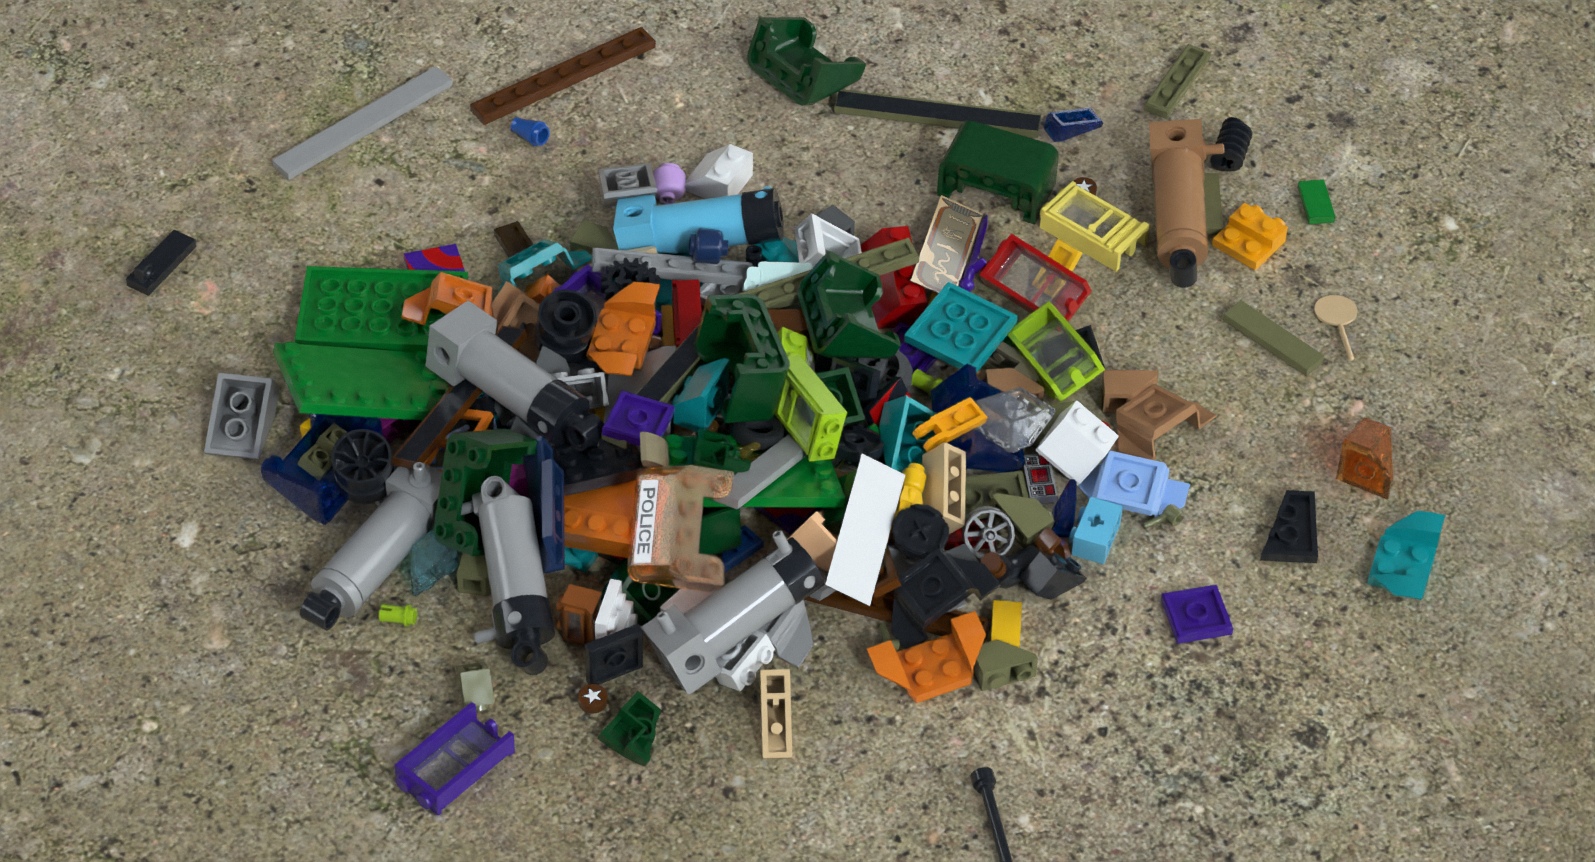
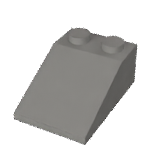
M651 163L598 169L603 207L616 209L618 199L654 194L656 200L657 186Z
M218 373L204 449L205 454L260 459L276 413L280 387L272 378Z

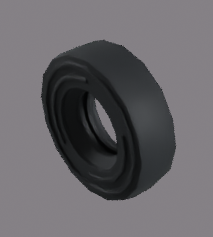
M774 417L765 421L734 423V439L743 447L752 450L767 451L782 440L784 436V426Z

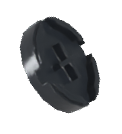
M910 505V508L902 509L898 512L892 524V538L898 549L905 555L915 559H924L936 549H944L949 539L948 523L945 522L942 518L943 515L937 509L929 505Z

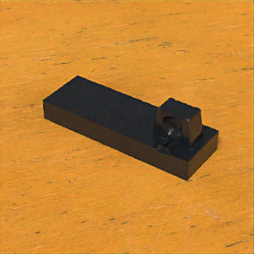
M173 230L134 268V271L126 278L127 286L149 296L197 247L196 239Z

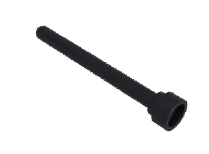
M989 767L978 768L971 773L970 778L973 788L982 795L1000 862H1013L993 793L994 785L996 784L994 771Z

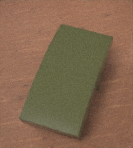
M333 423L319 436L316 444L300 458L297 465L320 481L333 468L331 454L335 443L347 432Z

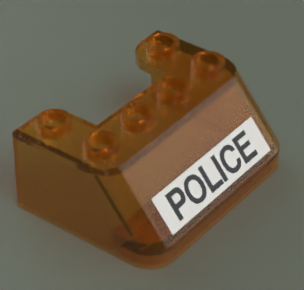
M682 465L648 467L638 474L635 485L628 557V573L633 580L640 583L702 592H712L724 586L725 567L723 562L716 556L700 554L698 551L703 498L722 499L728 496L733 487V471Z

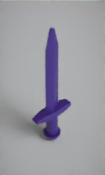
M987 215L984 216L978 228L969 263L965 266L959 281V287L969 292L974 289L973 280L975 274L987 263L983 257L978 259L988 225Z

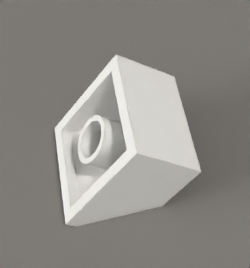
M732 144L707 153L687 178L685 191L705 199L737 195L753 176V153Z
M1076 400L1060 413L1035 451L1078 486L1106 456L1118 435Z

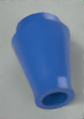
M516 117L511 123V131L517 133L533 146L544 145L549 138V127L542 121Z

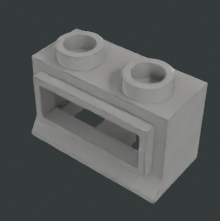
M594 368L578 370L577 376L568 377V372L551 374L568 385L591 382L593 396L586 397L589 400V409L609 405L604 372L595 373Z

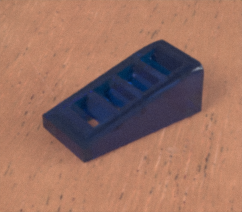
M1091 107L1049 112L1044 124V130L1054 142H1060L1103 126V121Z
M1069 479L1052 510L1054 517L1052 531L1059 537H1070L1074 526L1077 502V481L1075 479Z

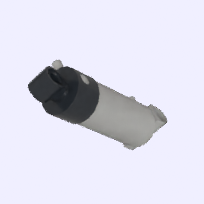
M491 476L483 482L481 492L473 494L472 501L462 504L461 515L474 512L479 517L493 603L492 618L494 627L475 632L474 640L479 644L497 639L500 647L512 649L511 659L517 667L526 674L538 675L546 669L548 664V656L541 648V645L553 639L555 630L550 601L547 597L533 506L529 498L520 496L501 477ZM530 653H533L532 659L528 662H525L526 657Z

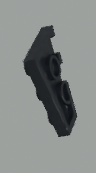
M1286 490L1276 520L1270 530L1266 545L1262 550L1260 561L1317 563L1318 543L1315 491Z

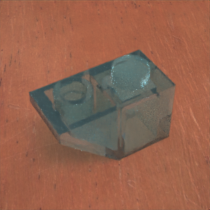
M434 529L412 544L411 587L412 594L415 597L431 589L438 580L445 575L451 574L458 566L457 550L438 542Z

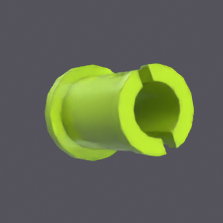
M919 369L915 370L912 374V386H916L929 393L930 398H934L945 385L943 379H935Z
M381 604L380 608L383 610H379L380 622L404 624L405 627L415 625L417 608L412 607L411 604H407L406 607Z

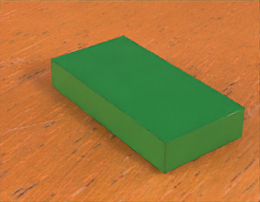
M1324 179L1298 181L1297 188L1308 224L1334 223L1335 213Z

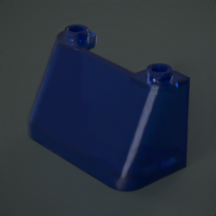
M309 414L311 429L283 460L277 455H272L264 460L261 465L263 480L311 519L323 525L328 524L348 501L337 488L333 468L319 481L297 464L300 458L316 444L319 436L333 423L337 424L347 433L357 429H368L383 436L381 419L377 417Z

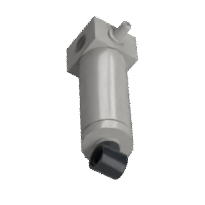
M416 462L413 465V469L398 467L385 481L386 499L312 579L311 587L313 593L306 597L301 606V618L326 631L330 630L337 622L339 616L352 617L424 536L434 541L437 540L434 534V523L442 472L422 462Z

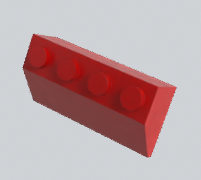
M899 226L880 229L860 245L861 252L863 253L908 237L912 242L909 227ZM916 264L880 275L883 294L880 300L871 307L878 329L895 328L900 322L912 326L927 308L924 287L911 281Z

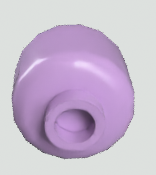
M664 163L653 171L657 186L656 198L660 202L672 204L684 196L686 175L678 165Z

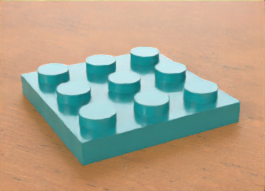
M947 282L906 332L904 342L975 376L1016 325L1018 315L951 282Z

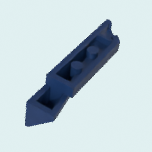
M538 436L535 438L537 440L535 454L524 455L523 463L529 497L533 506L543 573H551L565 570L564 471L553 460V448L542 436Z

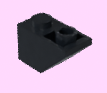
M1041 551L1020 575V579L1036 596L1050 600L1084 583L1087 578L1081 573V566L1070 557L1065 559L1056 553L1051 555Z

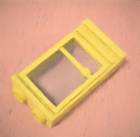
M1074 181L1067 187L1061 188L1056 197L1050 202H1046L1040 210L1041 229L1065 241L1116 272L1120 269L1121 254L1124 251L1128 256H1132L1136 250V242L1146 245L1148 241L1150 224L1145 221L1143 223L1139 222L1125 212L1077 186Z

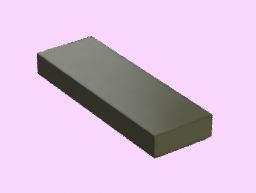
M1205 173L1204 193L1207 235H1217L1223 229L1219 174Z

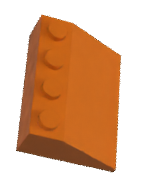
M646 479L633 480L567 496L564 494L565 547L634 559L642 480ZM658 482L654 532L671 494L668 483Z

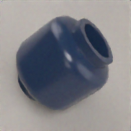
M698 228L695 234H690L688 255H692L693 260L698 263L718 264L722 256H727L729 242L724 240L723 233L720 230Z

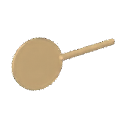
M1329 295L1322 297L1315 304V315L1326 324L1338 326L1348 359L1353 361L1354 357L1343 325H1347L1355 320L1358 312L1357 306L1352 300L1343 296Z

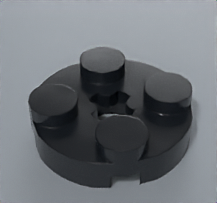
M853 425L852 430L842 429L835 458L849 461L853 466L858 467L862 454L874 460L879 459L883 452L884 442H880L881 436L877 432L866 427Z

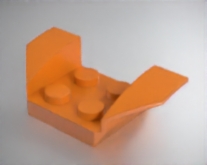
M440 272L429 288L404 301L401 319L425 325L430 308L448 314L468 300L493 317V287Z
M633 282L604 303V309L600 312L587 352L588 361L595 362L606 374L632 376L634 369H642L655 328L656 313L654 303L660 284Z
M976 611L951 619V634L896 652L891 640L869 647L866 650L876 673L905 688L912 699L919 703L971 685L974 665L982 648L986 633Z

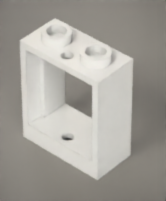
M812 213L794 228L799 263H811L812 269L826 254L825 250L843 258L862 253L860 241L857 237Z

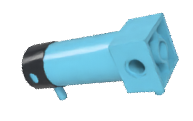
M764 187L763 190L742 192V194L658 206L654 194L618 199L613 230L619 250L655 246L658 254L671 255L688 252L690 234H695L698 228L722 231L724 240L729 242L728 247L783 241L784 220L776 188Z

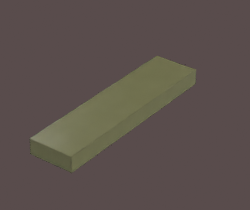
M1188 44L1146 101L1144 111L1168 119L1210 60L1211 52Z
M1242 300L1223 314V320L1305 376L1310 374L1324 361L1323 354Z

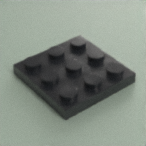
M600 438L583 451L574 449L569 442L551 446L553 448V460L564 471L565 496L648 477V469L643 467L641 453L637 445L630 444L625 449Z

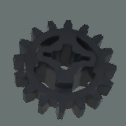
M624 258L623 263L620 264L615 260L613 261V268L606 266L605 274L601 275V293H605V301H608L633 282L660 284V275H656L655 267L648 269L649 262L647 261L639 264L638 258H635L633 262H629L627 258Z

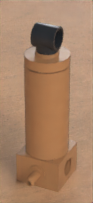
M1201 119L1149 122L1157 256L1160 263L1170 268L1172 283L1175 286L1186 288L1195 284L1198 277L1197 267L1202 265L1208 255L1204 160H1206V155L1223 154L1224 144H1205V139L1202 137Z

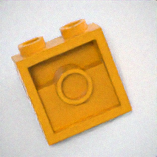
M1243 203L1229 217L1228 225L1213 238L1212 246L1251 269L1256 270L1285 243L1288 227L1281 218H1271L1264 214L1262 208L1258 205L1250 206Z

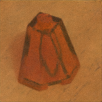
M1364 417L1343 441L1336 479L1388 499L1393 482L1391 427Z

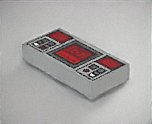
M1040 454L1022 455L1021 464L1029 498L1037 499L1040 503L1057 502L1058 494L1051 463Z

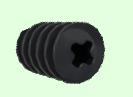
M1229 117L1223 121L1215 144L1223 143L1224 153L1214 154L1210 159L1211 166L1216 170L1237 171L1243 166L1253 132L1242 120Z

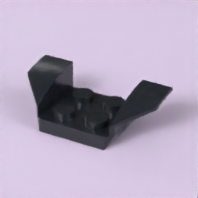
M938 548L899 576L901 586L893 590L894 604L891 632L896 639H899V643L904 649L922 644L929 639L925 631L927 626L974 593L981 601L999 588L1001 584L985 564L951 557L949 553Z

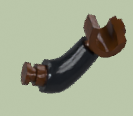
M1047 527L1033 544L1028 545L1017 553L1005 557L995 552H989L982 557L981 563L985 564L1001 584L999 588L1006 589L1023 582L1020 579V575L1040 551L1051 555L1056 553L1062 558L1067 559L1068 557L1071 558L1068 548L1070 545L1064 538H1060Z

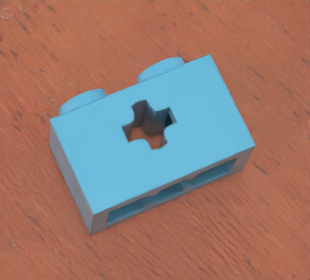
M1090 496L1087 506H1082L1079 511L1078 527L1073 526L1070 533L1069 543H1073L1072 555L1104 564L1121 524L1123 506Z

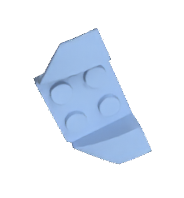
M1108 451L1102 459V463H1098L1078 487L1088 499L1091 496L1122 505L1123 510L1149 516L1154 515L1155 518L1162 514L1163 510L1170 504L1177 506L1179 509L1183 508L1190 484L1168 479L1169 468L1163 462Z

